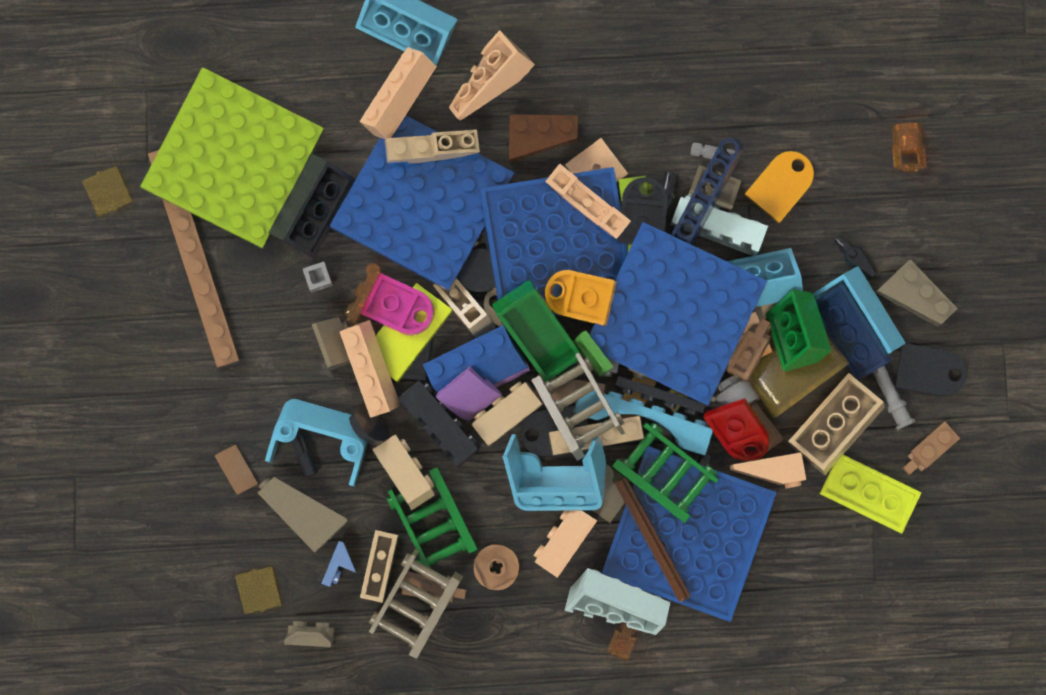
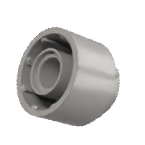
M735 375L721 382L715 391L717 394L716 402L719 407L743 398L747 400L750 406L760 400L751 382H747Z

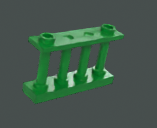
M646 423L643 427L649 432L644 439H642L627 460L624 459L621 462L617 459L613 467L683 523H686L690 517L687 514L689 511L688 507L710 480L715 484L719 481L716 478L718 473L708 465L703 468L661 435L663 430L656 424L652 423L650 426ZM657 437L667 446L646 473H642L639 476L633 471L635 468L634 464ZM676 452L685 460L665 486L657 490L651 485L652 479L671 454ZM694 466L703 475L681 502L673 503L669 499L671 497L670 493L690 467Z
M438 468L429 471L431 475L429 478L434 484L432 489L437 488L441 497L437 498L438 501L405 516L400 506L401 503L405 502L401 494L395 496L393 490L388 491L390 496L386 498L391 509H397L416 550L419 551L420 558L416 560L430 569V565L460 550H463V552L468 550L469 554L478 550ZM440 509H448L451 517L448 518L447 522L415 537L410 524ZM451 529L453 531L458 530L461 538L457 539L458 542L425 557L420 547L421 544Z

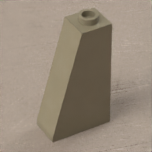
M268 477L259 485L261 490L258 494L315 553L348 522L344 516L275 477L273 479Z

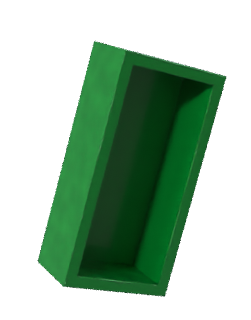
M530 279L492 304L498 318L545 382L577 362L578 359L575 354L580 353L583 358L582 353L575 345L569 333Z

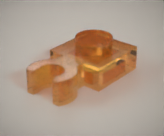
M621 622L622 632L615 630L606 653L628 661L637 640L631 637V634H634L637 630L629 629L626 623Z

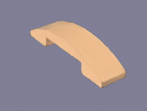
M561 164L557 166L545 181L574 208L615 239L619 237L631 222L616 208H612L581 183L575 175Z

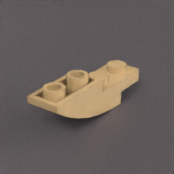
M477 130L437 132L428 136L386 138L385 140L387 163L407 161L408 164L457 158L480 152Z

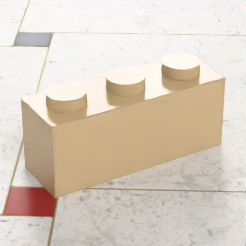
M518 382L509 389L512 392L506 398L500 396L492 403L494 406L488 412L484 409L474 417L476 421L472 426L488 446L492 445L544 404L528 382L524 384Z
M394 435L372 449L411 510L435 495L431 489L434 487L433 482L428 475L423 477L419 471L422 469V466L416 457L411 459L407 453L410 451V448L404 439L399 441L397 436Z
M375 530L360 598L384 602L399 535Z

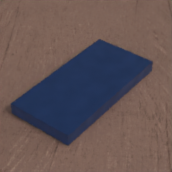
M844 283L816 300L826 334L855 379L860 381L892 361Z

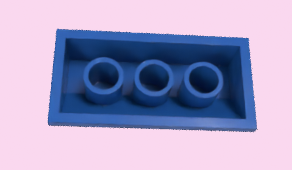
M504 325L423 364L428 378L437 393L469 366L483 380L487 378L492 384H496L528 368L517 342Z

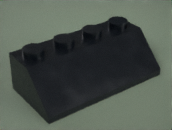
M311 154L268 233L314 259L330 230L331 222L356 179L328 160Z

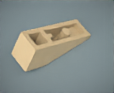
M457 278L450 291L436 284L433 285L475 338L495 328L486 312Z

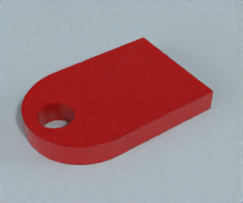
M745 398L705 412L704 419L726 451L734 458L743 461H753L763 457L768 451L769 434ZM753 446L757 448V450L750 451L747 449V447Z

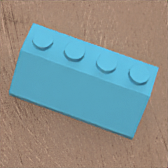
M365 0L355 28L402 51L409 47L423 52L437 65L451 38L458 19L419 0Z
M791 248L728 261L768 281L756 307L779 302L792 289L803 291L801 274Z
M858 266L813 293L815 298L819 299L844 283L887 353L889 354L905 344L904 339Z

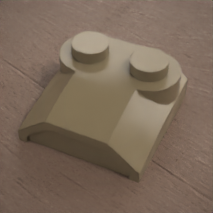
M606 464L604 500L599 509L592 511L610 523L625 503L615 485L616 481L624 477Z
M293 621V625H288V635L284 640V645L334 646V628L329 627L330 623L316 622V627L307 626V622Z

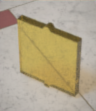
M117 166L103 172L98 171L96 175L82 181L98 217L111 211L117 212L118 208L132 202Z
M272 567L260 570L252 569L251 572L235 575L244 614L257 611L265 612V609L281 606Z

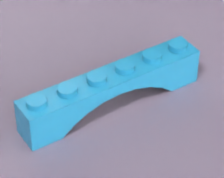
M594 390L577 400L573 413L577 414L600 401L596 391ZM611 391L609 395L604 394L614 413L633 414L652 420L663 427L675 439L680 448L701 455L706 454L713 432L711 428H708L707 422L696 419L695 423L686 420L687 416L676 412L671 416L665 414L666 409L654 405L652 409L643 407L644 402L631 398L630 402L622 400L623 395ZM604 408L589 417V419L599 420L609 416Z

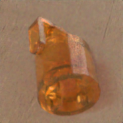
M903 123L892 126V150L895 169L903 170L904 172H917L918 170L925 169L927 164L921 123ZM917 153L918 164H902L901 154Z

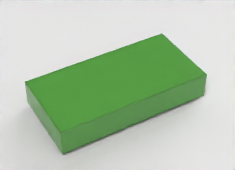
M586 330L573 340L585 358L588 357L599 377H602L613 368V365Z

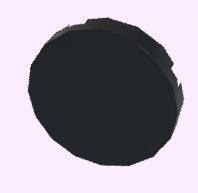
M477 248L470 253L458 275L460 283L466 290L479 294L490 292L495 288L489 250Z
M358 404L350 411V424L358 437L363 440L366 438L370 441L368 443L371 445H380L388 438L389 429L381 414L370 418L366 404Z

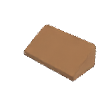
M236 445L215 455L237 495L258 485Z

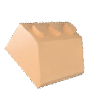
M565 510L560 516L563 522L558 528L554 526L547 535V538L550 539L545 547L540 545L533 555L537 558L535 563L556 578H558L597 522V520L582 510Z

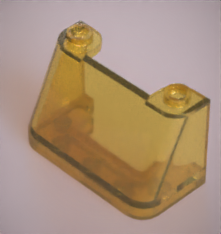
M829 338L832 351L818 363L785 372L782 369L777 350H774L758 362L749 381L760 397V403L772 419L778 417L849 364L844 355Z

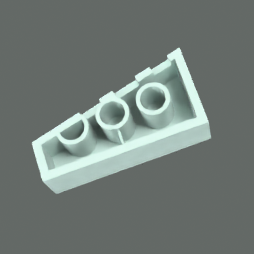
M690 196L680 198L670 224L671 226L676 227L691 199ZM697 203L694 209L697 215H701L703 213V206ZM714 206L699 236L755 256L759 252L768 226L755 220L743 218L733 212L722 211L719 207ZM686 223L684 230L692 233L693 227L690 223Z
M587 568L571 586L565 611L573 613V610L576 609L583 611L584 616L593 618V615L606 617V622L613 624L624 622L627 623L628 628L656 635L666 624L670 602L663 600L660 596L644 592L638 587L627 585L619 579L610 578L597 570Z

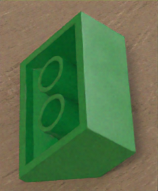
M792 289L765 313L767 321L772 326L770 331L783 371L788 372L818 363L832 351L813 293Z

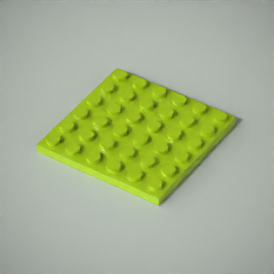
M202 67L140 187L263 249L270 235L268 232L303 171L324 128Z

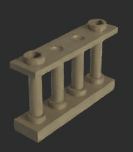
M580 353L575 354L580 365L550 382H544L540 376L532 379L551 417L577 461L585 457L582 448L585 447L584 444L613 427H616L621 435L625 433L621 426L625 424L619 412L614 413L591 373L594 370L588 357L583 359ZM582 373H586L590 383L560 400L558 398L556 400L553 399L551 394L554 393L555 389ZM592 391H596L600 401L570 418L563 417L561 412L564 411L565 407ZM604 408L610 416L609 420L581 436L576 435L574 437L571 430L574 429L575 425Z
M415 549L412 555L407 553L401 564L404 569L379 613L375 611L370 619L369 624L372 627L369 632L373 634L379 626L409 643V646L412 648L409 655L417 659L463 576L455 572L452 578L449 576L447 578L416 561L415 559L419 551ZM412 568L440 584L441 588L444 589L442 596L435 597L406 581L404 578L409 569ZM399 587L430 604V607L434 609L430 616H423L393 599ZM388 607L419 623V627L423 628L420 635H412L384 619L383 616Z

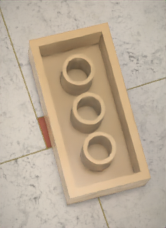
M848 373L789 440L790 447L797 453H801L803 458L822 474L826 475L885 408L884 402Z

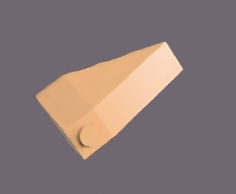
M500 30L481 52L483 58L478 66L474 65L470 71L473 73L470 80L461 86L449 106V109L460 121L518 83L535 65Z

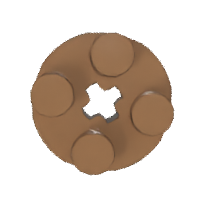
M487 546L479 552L475 559V577L481 585L488 589L503 590L512 585L518 576V559L514 552L505 546ZM493 561L503 564L500 574L490 571Z

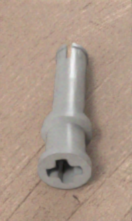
M885 365L874 371L873 374L889 405L887 411L892 414L897 424L896 429L900 430L916 422L914 418H911L906 408V401L901 400Z

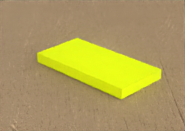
M417 283L413 288L423 292L431 300L434 307V318L429 328L421 334L409 336L384 325L376 335L389 375L396 382H399L453 311ZM424 311L418 312L415 316V320L418 323L424 322L427 318V314Z
M843 455L831 468L819 494L902 534L921 492Z

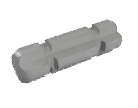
M693 143L691 155H703L704 158L712 159L718 147L702 146L700 143ZM727 149L730 155L735 153L734 150Z

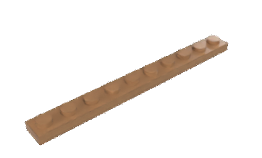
M159 150L148 153L151 165ZM163 199L217 368L238 362L239 357L192 213Z

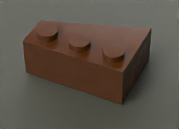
M510 115L509 163L576 143L578 116Z

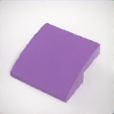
M469 366L437 393L436 398L456 415L469 422L498 399L502 393L487 378L483 380Z

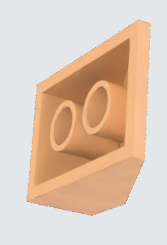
M801 453L730 466V471L777 485L785 484V488L801 486V481L806 480Z

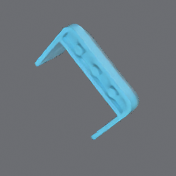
M291 399L284 404L277 420L265 461L273 463L278 442L294 440L299 428L342 440L340 448L342 457L355 463L349 482L350 486L355 487L369 440L366 438L364 440L361 439L354 432L349 420L350 414L298 399Z
M516 434L511 435L503 454V460L514 502L518 508L525 511L597 510L602 506L605 493L606 459L600 435L592 439L589 450L583 458V466L542 467L537 455L530 452H521Z

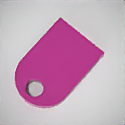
M380 273L360 314L404 335L413 336L421 334L429 328L434 318V307L431 300L423 292ZM420 311H424L427 314L426 320L422 323H418L415 320L416 314Z

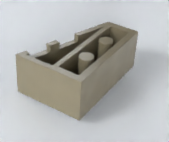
M911 259L875 292V294L892 301L894 304L907 309L914 315L937 327L958 309Z

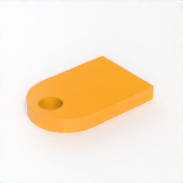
M793 151L781 153L775 157L744 195L776 222L780 223L810 187L814 176L812 164L801 153ZM794 160L803 162L804 169L801 172H796L792 169V162Z
M563 270L554 274L549 279L545 288V299L551 310L559 315L607 326L617 281L576 271ZM559 284L562 286L563 292L559 297H555L552 290L555 285Z

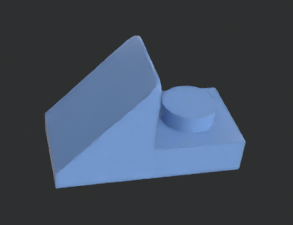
M338 542L321 584L329 587L333 583L337 584L342 573L338 570L340 566L357 573L345 543Z

